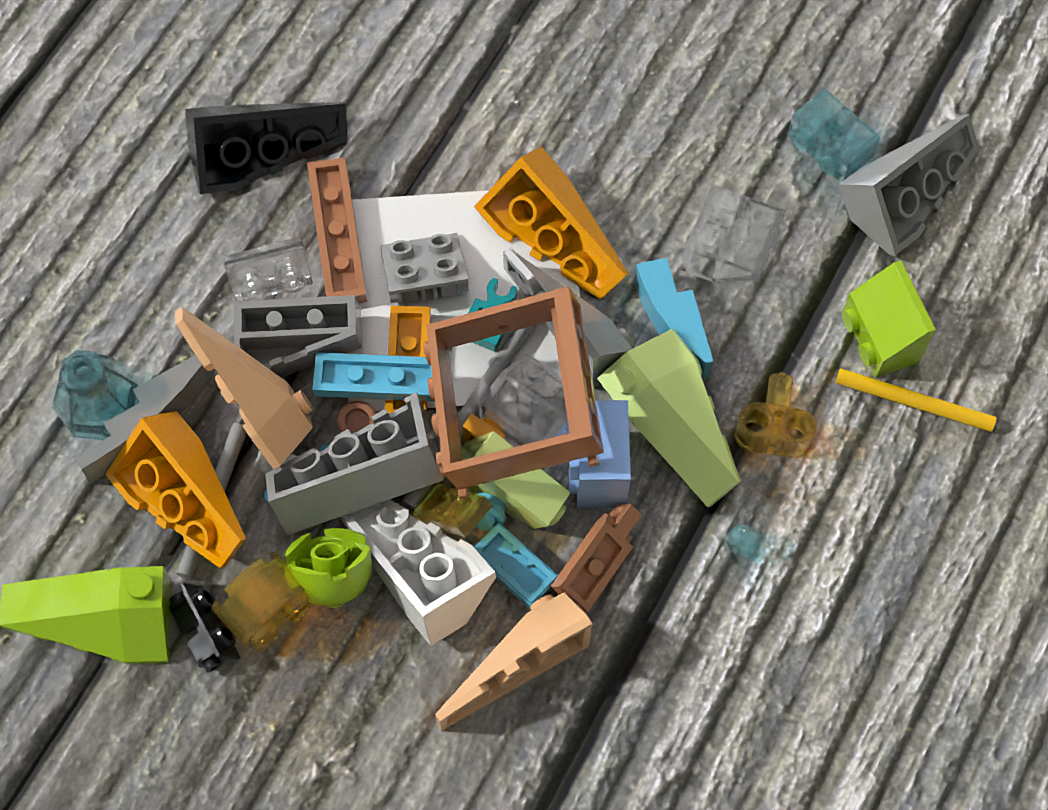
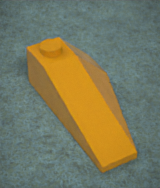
M542 147L520 157L474 206L500 237L508 242H511L516 237L532 248L529 255L541 261L546 256L559 264L562 276L600 300L629 274L568 176Z
M177 411L141 418L105 475L129 505L138 511L146 510L156 517L155 523L163 529L172 528L183 536L186 545L219 568L226 567L246 540V537L201 440Z

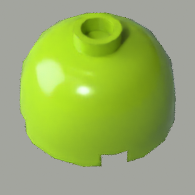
M342 528L324 529L325 536L315 539L311 538V533L302 535L290 544L285 554L291 585L305 601L319 606L336 608L350 602L364 591L372 575L370 545H366V537L359 532Z

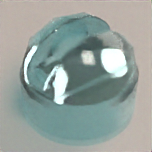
M745 524L735 526L729 532L727 540L730 551L737 557L748 561L759 542L762 531Z

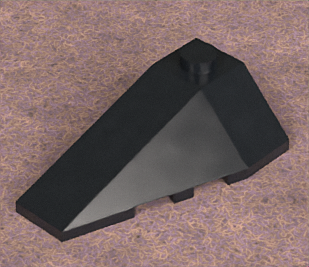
M345 102L220 105L185 109L188 148L199 194L240 190L249 186L250 182L263 176L276 174L282 171V168L304 158L309 159L348 141Z

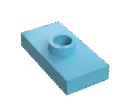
M498 522L474 546L477 552L495 571V579L530 611V606L535 601L546 596L553 589L551 585L558 575L501 523Z

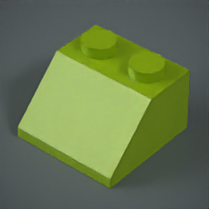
M901 260L892 263L850 292L842 311V318L846 329L850 333L854 332L859 342L858 351L860 358L866 367H871L875 378L918 364L936 330Z

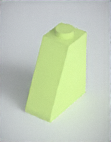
M493 431L465 442L461 448L462 460L513 448V446ZM542 469L469 487V490L474 494L488 493L498 497L505 504V512L532 529L556 524L566 510V506L563 503L571 493Z

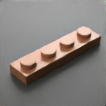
M343 157L308 162L307 167L326 297L355 295L358 303L366 302L367 296L346 159Z

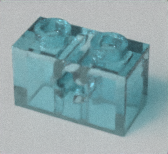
M825 88L792 115L787 134L798 149L810 154L826 174L833 175L840 182H843L874 157L880 140L878 134Z

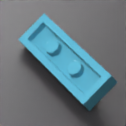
M316 352L312 388L314 396L404 400V398L417 392L421 401L434 402L428 390L427 381L428 378L432 377V370L426 357Z

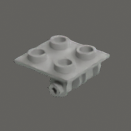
M457 233L436 234L427 238L409 241L398 240L391 244L380 245L390 303L398 302L399 306H403V304L418 302L417 290L421 292L422 302H427L425 289L432 288L434 300H438L437 287H440L442 298L462 296L461 292L469 291V279Z

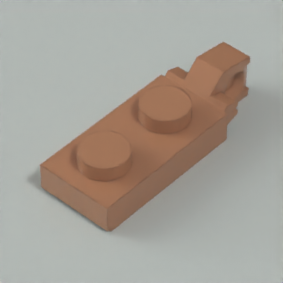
M618 503L609 514L604 513L595 522L551 587L559 595L564 592L584 613H587L633 548L630 544L632 536L629 533L642 514L632 504Z

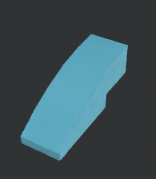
M667 258L636 264L634 284L652 325L659 335L674 329L698 359L703 372L701 374L702 379L709 378L713 358L693 290L677 293Z

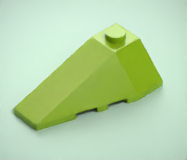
M164 566L121 567L2 584L0 627L45 641L51 640L68 645L82 652H92L109 657L113 661L123 664L169 663L171 612L169 610L171 603L169 598L172 596V580Z

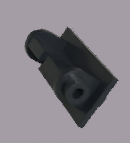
M181 583L179 586L182 592H178L169 598L171 603L169 610L182 634L187 635L194 629H197L198 633L186 642L200 668L204 667L206 672L209 673L221 667V658L237 660L241 658L234 645L236 644L234 633L222 622L215 609L217 608V601L213 594L204 586Z

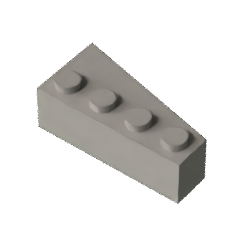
M417 392L404 398L406 405L389 414L384 409L371 416L373 423L351 434L347 429L334 436L335 439L326 449L319 452L312 448L265 474L268 502L287 535L309 529L318 524L444 480L436 462L438 448L433 426Z

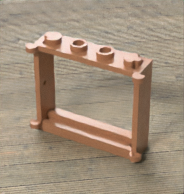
M569 286L426 325L428 341L423 345L426 360L432 370V377L428 378L427 384L430 396L436 404L437 413L432 415V426L436 437L440 439L441 451L436 453V462L441 476H446L458 489L460 499L470 497V486L588 457L590 467L600 464L598 454L604 453L581 307ZM553 320L570 433L462 460L449 353L452 351V347Z

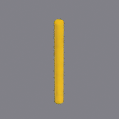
M842 368L839 369L835 381L836 384L989 432L993 431L997 419L996 416Z

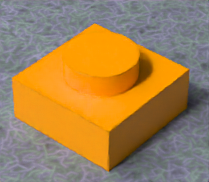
M471 413L462 426L464 442L493 431L506 441V434L503 433L502 427L489 418L484 417L481 420Z

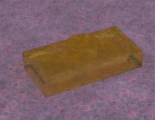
M437 484L414 510L413 515L416 519L427 525L431 522L443 531L466 538L492 508V505L485 496L470 492L469 498L460 499L458 489Z

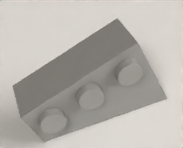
M355 295L233 301L234 344L281 378L314 366L316 352L346 354L362 348L361 308Z

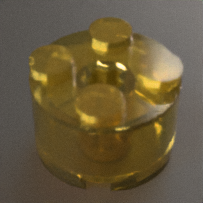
M277 552L270 553L271 562L266 563L260 558L247 567L224 589L229 597L223 605L217 599L212 605V611L247 649L255 647L259 652L268 648L278 638L279 635L275 630L285 621L289 620L293 624L301 619L311 608L307 603L310 597L305 593V589L295 580L288 564Z

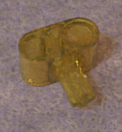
M784 372L771 374L766 403H750L745 405L740 411L734 430L735 440L740 447L752 452L790 458L800 457L809 450L817 429L816 421L808 411L790 407L793 378ZM748 422L759 423L764 431H750L745 424ZM789 428L798 429L805 437L801 439L793 438L786 430Z

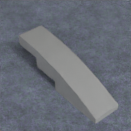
M194 355L134 388L133 392L139 403L104 422L110 437L74 456L89 483L91 484L105 475L141 418L173 411L181 414L215 373L214 369L208 372L197 356Z

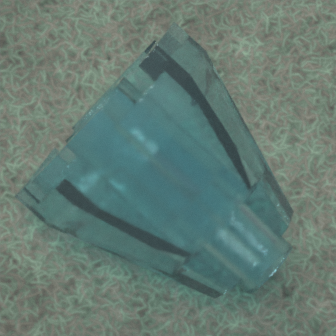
M76 350L62 360L52 408L73 437L103 441L110 437L104 422L139 403L133 392V389L139 385L119 360L92 351Z

